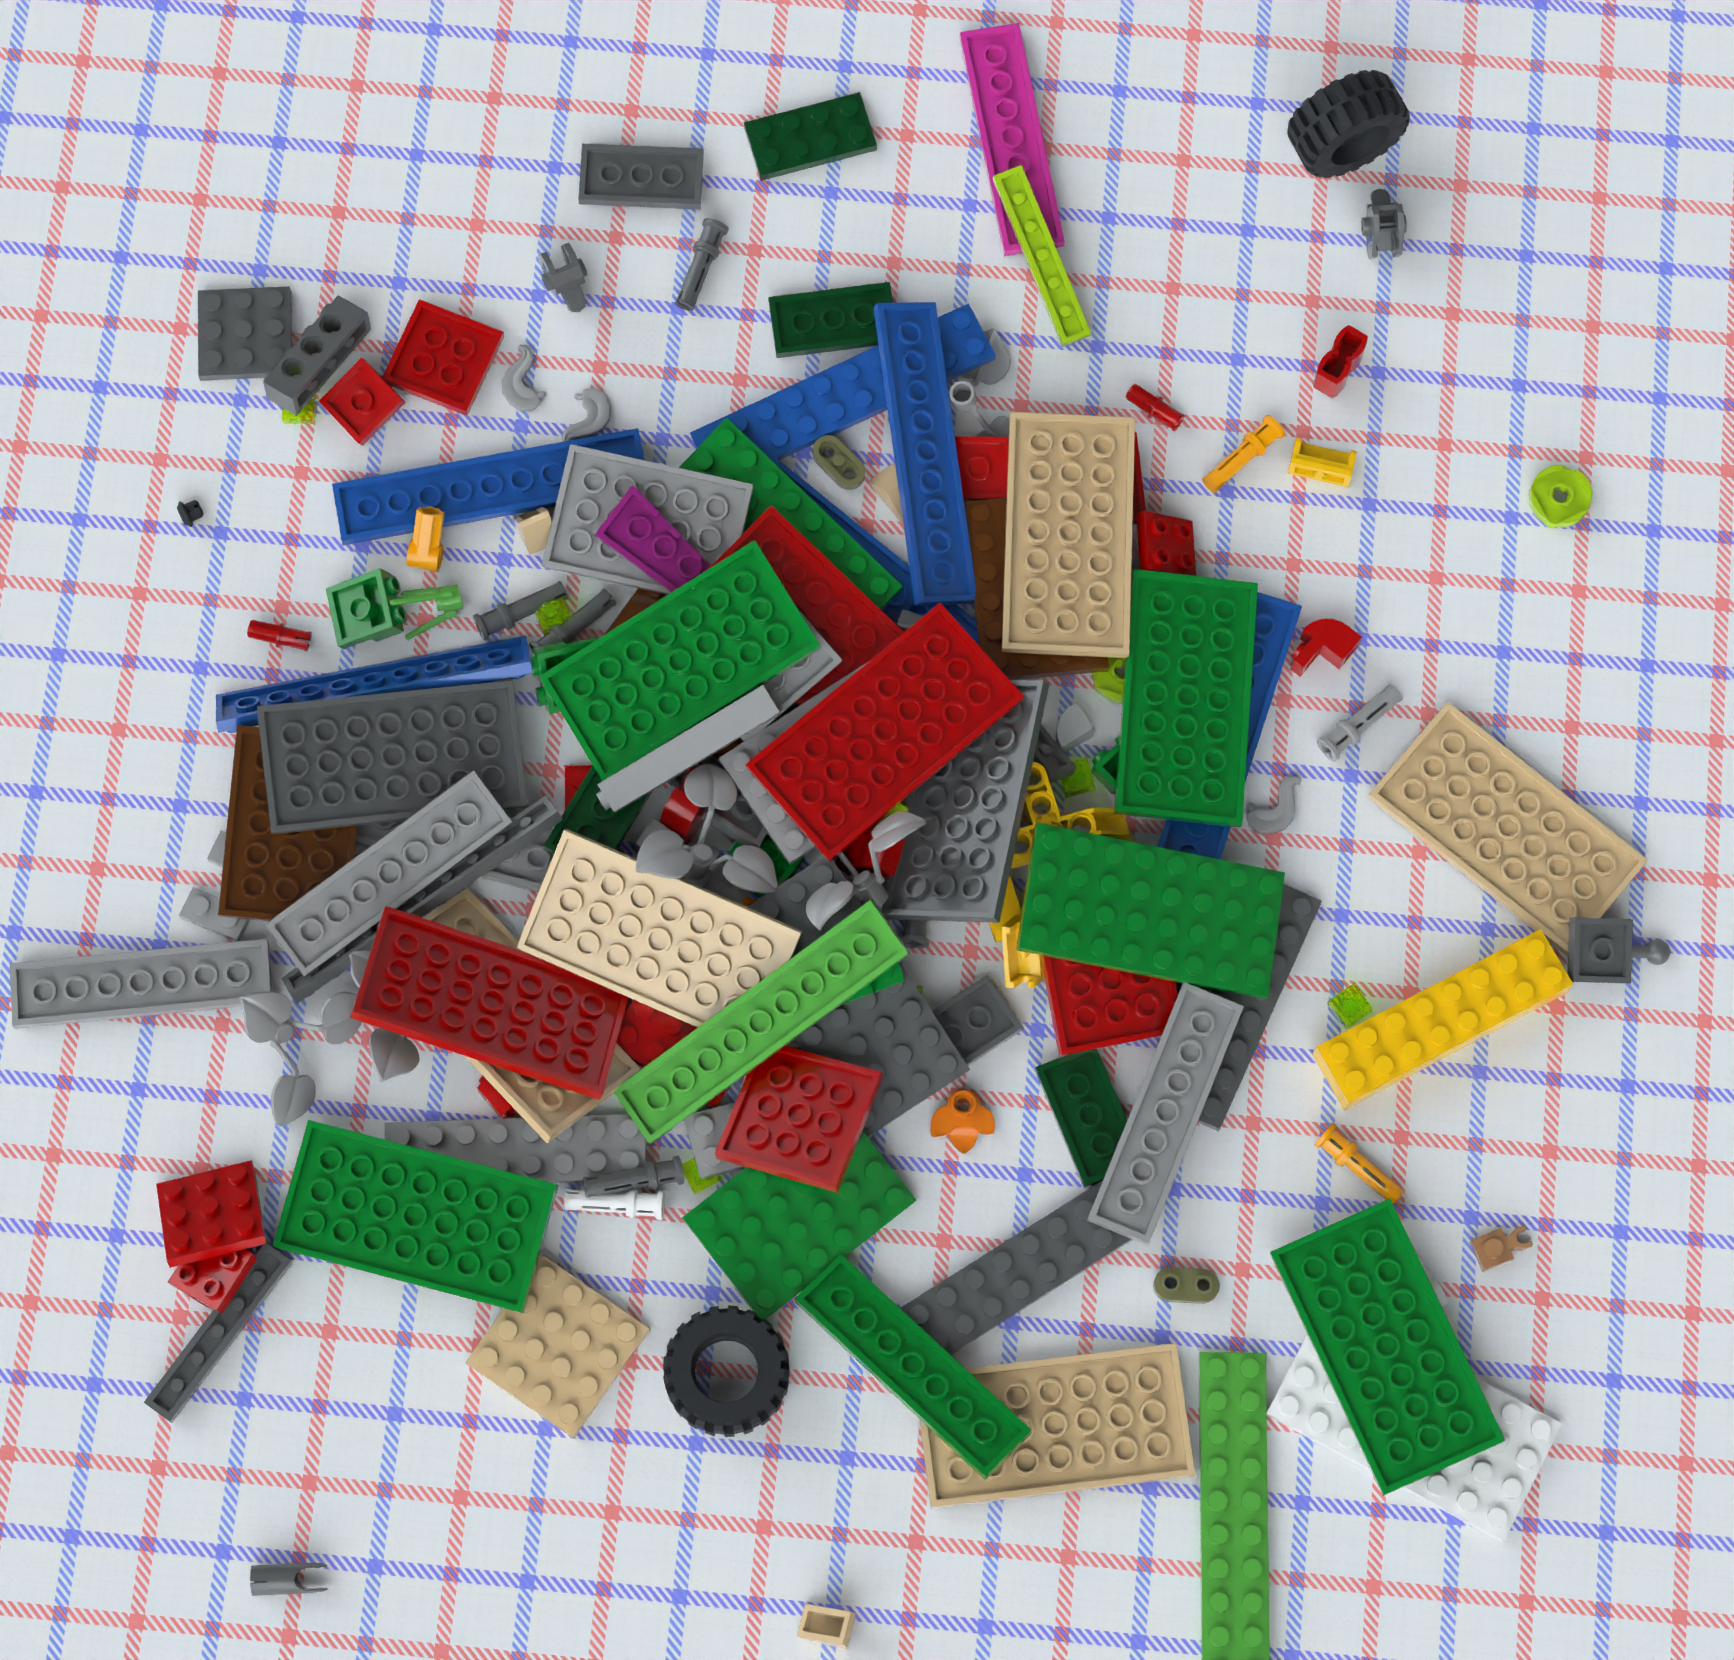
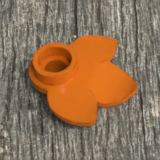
M968 1089L954 1091L949 1096L947 1105L935 1110L930 1123L932 1137L949 1135L953 1146L962 1154H966L973 1148L977 1141L978 1133L990 1135L994 1134L995 1130L993 1114L987 1108L979 1105V1099L976 1094ZM959 1101L968 1102L969 1108L966 1111L959 1110L957 1107Z

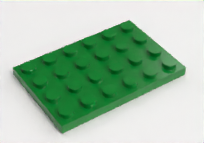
M862 1130L838 1193L746 1167L684 1215L682 1219L749 1307L757 1313L758 1317L764 1320L804 1290L840 1254L846 1257L917 1200Z

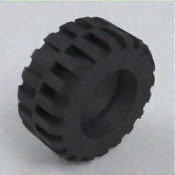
M1362 70L1357 74L1351 73L1345 75L1340 80L1336 79L1330 82V85L1320 88L1312 97L1303 101L1302 106L1294 111L1293 117L1288 122L1287 135L1307 172L1319 178H1331L1334 175L1338 177L1345 175L1346 172L1358 170L1359 167L1365 164L1368 165L1376 157L1386 153L1388 148L1394 146L1399 141V137L1403 136L1406 132L1410 115L1409 110L1387 74L1377 70H1371L1370 72Z
M728 1305L726 1309H719V1306L710 1307L708 1312L701 1314L699 1311L691 1316L689 1322L686 1324L682 1323L676 1329L677 1334L674 1338H670L667 1345V1353L663 1359V1379L668 1397L680 1417L687 1420L690 1426L695 1429H702L705 1431V1434L713 1436L715 1434H723L725 1437H735L734 1434L744 1432L745 1435L753 1432V1428L760 1424L763 1426L770 1420V1416L774 1412L777 1413L788 1391L790 1367L784 1342L769 1321L761 1319L757 1316L756 1312L749 1309L743 1311L739 1310L738 1306ZM721 1341H734L744 1345L752 1352L758 1365V1376L754 1387L746 1396L732 1402H720L708 1397L700 1389L695 1376L696 1364L702 1352L710 1345Z

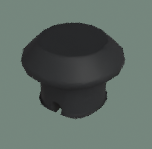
M193 500L186 504L179 501L177 510L184 525L192 527L193 521L203 517L204 513L198 501Z

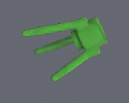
M457 584L439 588L405 590L401 592L403 597L390 600L391 605L435 600L437 610H444V614L406 634V640L420 635L447 619L456 618V610L463 609Z

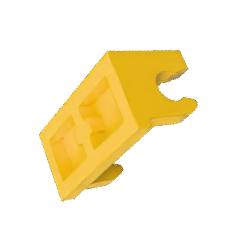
M1296 437L1287 474L1344 487L1349 486L1357 451L1351 450L1350 453L1302 443L1303 438Z
M1021 915L1013 916L1001 927L1005 985L1007 988H1015L1022 982H1028V988H1033L1045 980L1040 955L1016 950Z

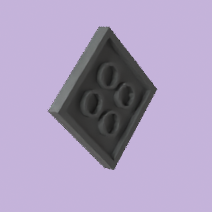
M290 286L198 290V377L200 381L265 378L267 372L280 363L286 350L292 346Z

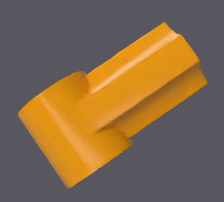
M419 507L416 510L413 539L410 541L406 558V565L408 567L439 572L444 551L441 538L445 512L439 510V508Z

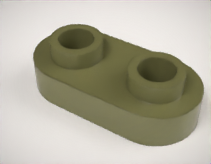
M825 435L815 441L813 445L814 461L838 486L846 490H853L862 485L865 479L863 463L837 437ZM825 451H832L834 455L826 458L823 456V453ZM846 472H853L855 477L847 479L844 477V474Z
M1168 1267L1160 1270L1153 1282L1155 1294L1166 1302L1206 1304L1215 1299L1220 1288L1217 1276L1206 1269ZM1172 1278L1176 1281L1177 1285L1174 1289H1169L1165 1286L1164 1281ZM1200 1280H1205L1209 1284V1289L1202 1291L1198 1288L1197 1283Z

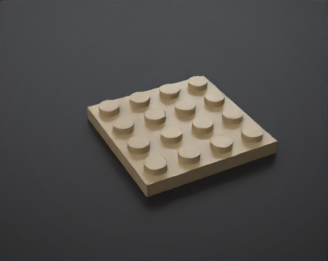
M542 1255L537 1263L524 1313L504 1308L465 1363L574 1439L647 1336L650 1328Z

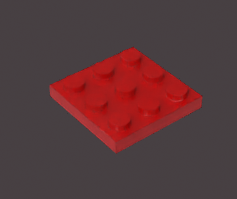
M419 299L382 377L391 387L468 416L504 339V332Z
M252 1160L156 1184L166 1260L169 1268L267 1244L255 1167Z

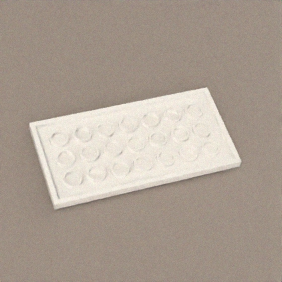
M1306 1335L1266 1415L1371 1472L1308 1335ZM1476 1378L1505 1438V1442L1407 1485L1402 1489L1498 1541L1504 1542L1562 1423Z

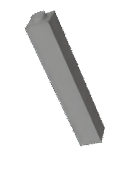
M764 685L597 784L601 791L596 795L605 810L612 808L614 813H617L778 716L780 712Z

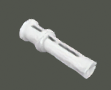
M566 1189L564 1208L565 1210L626 1213V1216H629V1218H635L637 1215L656 1216L657 1220H663L665 1192L659 1190L657 1194L639 1193L637 1189H631L627 1193H606L587 1198L585 1191Z

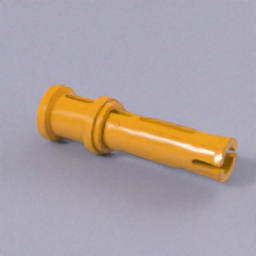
M1266 415L1259 427L1252 433L1247 432L1244 435L1243 443L1202 478L1203 484L1212 493H1216L1255 456H1263L1266 453V448L1277 438L1282 439L1285 436L1282 426L1273 417Z
M1334 1123L1329 1126L1314 1144L1317 1148L1322 1147L1335 1158V1164L1341 1167L1344 1165L1348 1167L1385 1200L1390 1198L1392 1204L1405 1191L1357 1150L1359 1147L1355 1141L1350 1142L1336 1130ZM1329 1139H1332L1335 1143H1337L1342 1148V1150L1338 1149L1333 1143L1330 1142ZM1351 1156L1359 1162V1165L1350 1159ZM1365 1167L1370 1173H1372L1377 1179H1379L1385 1185V1187L1381 1186L1362 1168Z

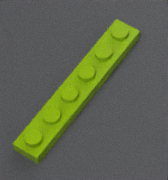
M1022 165L994 175L992 178L1061 346L1064 347L1091 336L1087 321Z

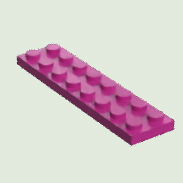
M1015 23L960 32V43L1004 256L1022 254L1023 252L992 178L994 175L1022 165L1055 247H1064L1065 241L1020 25Z

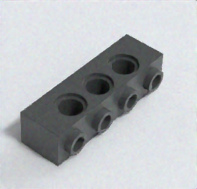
M339 295L331 304L325 305L319 318L312 325L305 328L299 341L286 350L283 359L275 368L267 372L263 381L267 399L297 416L371 330L368 312Z

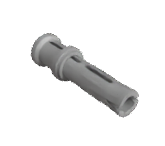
M1388 685L1385 690L1367 703L1349 720H1340L1336 724L1337 728L1326 737L1321 736L1317 739L1318 747L1328 759L1335 762L1340 758L1339 754L1349 745H1355L1359 742L1362 732L1380 719L1398 702H1401L1403 699L1402 695L1393 685Z

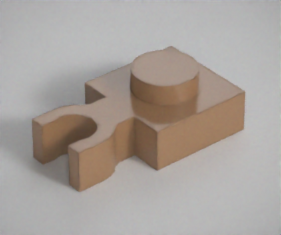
M1525 1225L1516 1228L1507 1237H1505L1502 1228L1470 1241L1482 1272L1512 1261L1514 1256L1511 1250L1522 1251L1533 1246L1532 1241L1522 1244L1516 1238L1517 1234L1526 1231Z

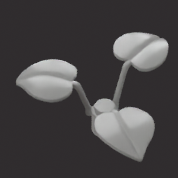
M990 329L985 331L984 334L996 355V360L961 375L966 379L974 380L958 381L952 385L949 392L950 407L954 406L962 412L969 410L973 412L981 426L985 429L976 437H1009V417L998 416L989 426L975 406L977 398L973 387L977 386L979 381L987 385L999 382L1006 376L1010 366L1008 352L997 331Z
M703 764L694 769L685 780V795L694 805L709 807L697 844L690 848L688 845H682L680 836L673 831H655L645 839L638 852L636 872L649 873L669 879L681 878L686 875L691 879L698 880L705 876L708 869L714 871L718 865L726 862L722 872L725 878L734 886L757 893H774L776 891L775 888L778 887L774 865L769 855L762 849L751 845H742L735 849L733 856L726 854L715 861L713 860L712 850L704 844L714 810L715 808L725 811L731 809L737 798V789L729 774L715 765Z
M897 812L884 819L872 831L874 839L868 843L875 874L869 871L858 873L843 852H841L838 857L855 877L853 879L854 886L849 881H840L838 884L828 883L814 892L806 904L807 917L811 923L821 931L826 921L839 911L853 895L860 901L862 900L864 904L869 900H873L878 907L883 905L887 901L889 894L882 885L885 879L881 875L876 852L886 850L910 833L927 824L925 820L909 812ZM817 848L804 856L809 865L823 857Z
M354 951L349 955L351 974L358 987L360 986L370 951ZM377 1028L369 1038V1049L372 1063L380 1082L413 1071L418 1065L420 1058L415 1044L409 1040L410 1038Z
M262 991L240 997L247 1036L257 1043L271 1040L270 1046L277 1050L292 1071V1076H281L272 1090L271 1108L277 1125L286 1126L301 1117L311 1107L316 1094V1086L313 1079L308 1075L299 1076V1070L280 1044L287 1042L292 1037L293 1027L317 1032L324 1031L325 1040L330 1044L346 1042L357 1032L362 1023L350 1018L357 995L350 992H340L331 996L321 1009L320 1019L323 1023L321 1025L298 1022L289 1018L292 1011L291 1002L285 995L279 992Z

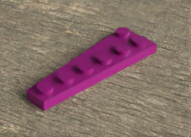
M633 485L595 533L596 538L670 593L699 576L710 567L703 557L693 549L682 535L664 519L660 512Z

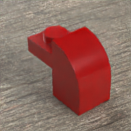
M1335 619L1316 620L1303 629L1300 640L1303 642L1291 655L1294 660L1290 670L1301 677L1319 655L1340 670L1359 647L1362 636L1341 621Z
M694 766L691 767L680 786L674 788L660 818V823L677 833L685 840L683 843L686 845L690 843L704 820L701 817L706 808L694 805L684 792L685 780L689 773L696 769Z

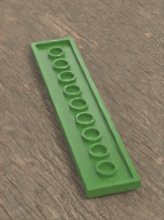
M869 900L621 1084L614 1091V1094L647 1142L653 1144L900 962L910 952L875 902Z
M1199 1352L1201 1660H1270L1266 1353Z

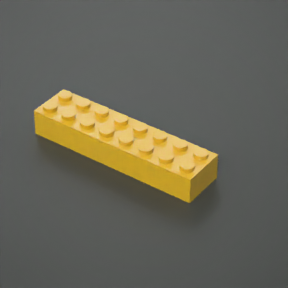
M1539 929L1316 1046L1312 1055L1345 1111L1565 995L1573 986V982L1544 933Z

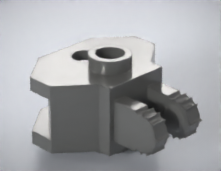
M1374 190L1371 193V204H1367L1366 217L1361 218L1362 235L1366 236L1368 258L1375 259L1378 256V251L1388 250L1392 251L1393 258L1400 257L1403 250L1404 233L1407 230L1403 206L1398 204V202L1391 203L1390 196L1386 190Z
M568 242L561 246L566 266L555 270L547 252L538 255L543 270L541 278L547 291L553 290L555 296L561 293L564 303L569 309L568 311L579 313V311L581 312L586 307V299H584L580 285L586 283L584 277L588 274L582 259H577L573 248Z

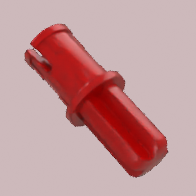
M1133 384L1126 393V400L1148 413V418L1154 417L1174 432L1185 417L1183 413L1181 414L1163 402V397L1157 398L1137 384Z
M251 620L248 625L247 636L252 639L274 643L278 648L280 645L307 652L310 644L297 639L311 641L312 632L285 627L284 623L275 625Z

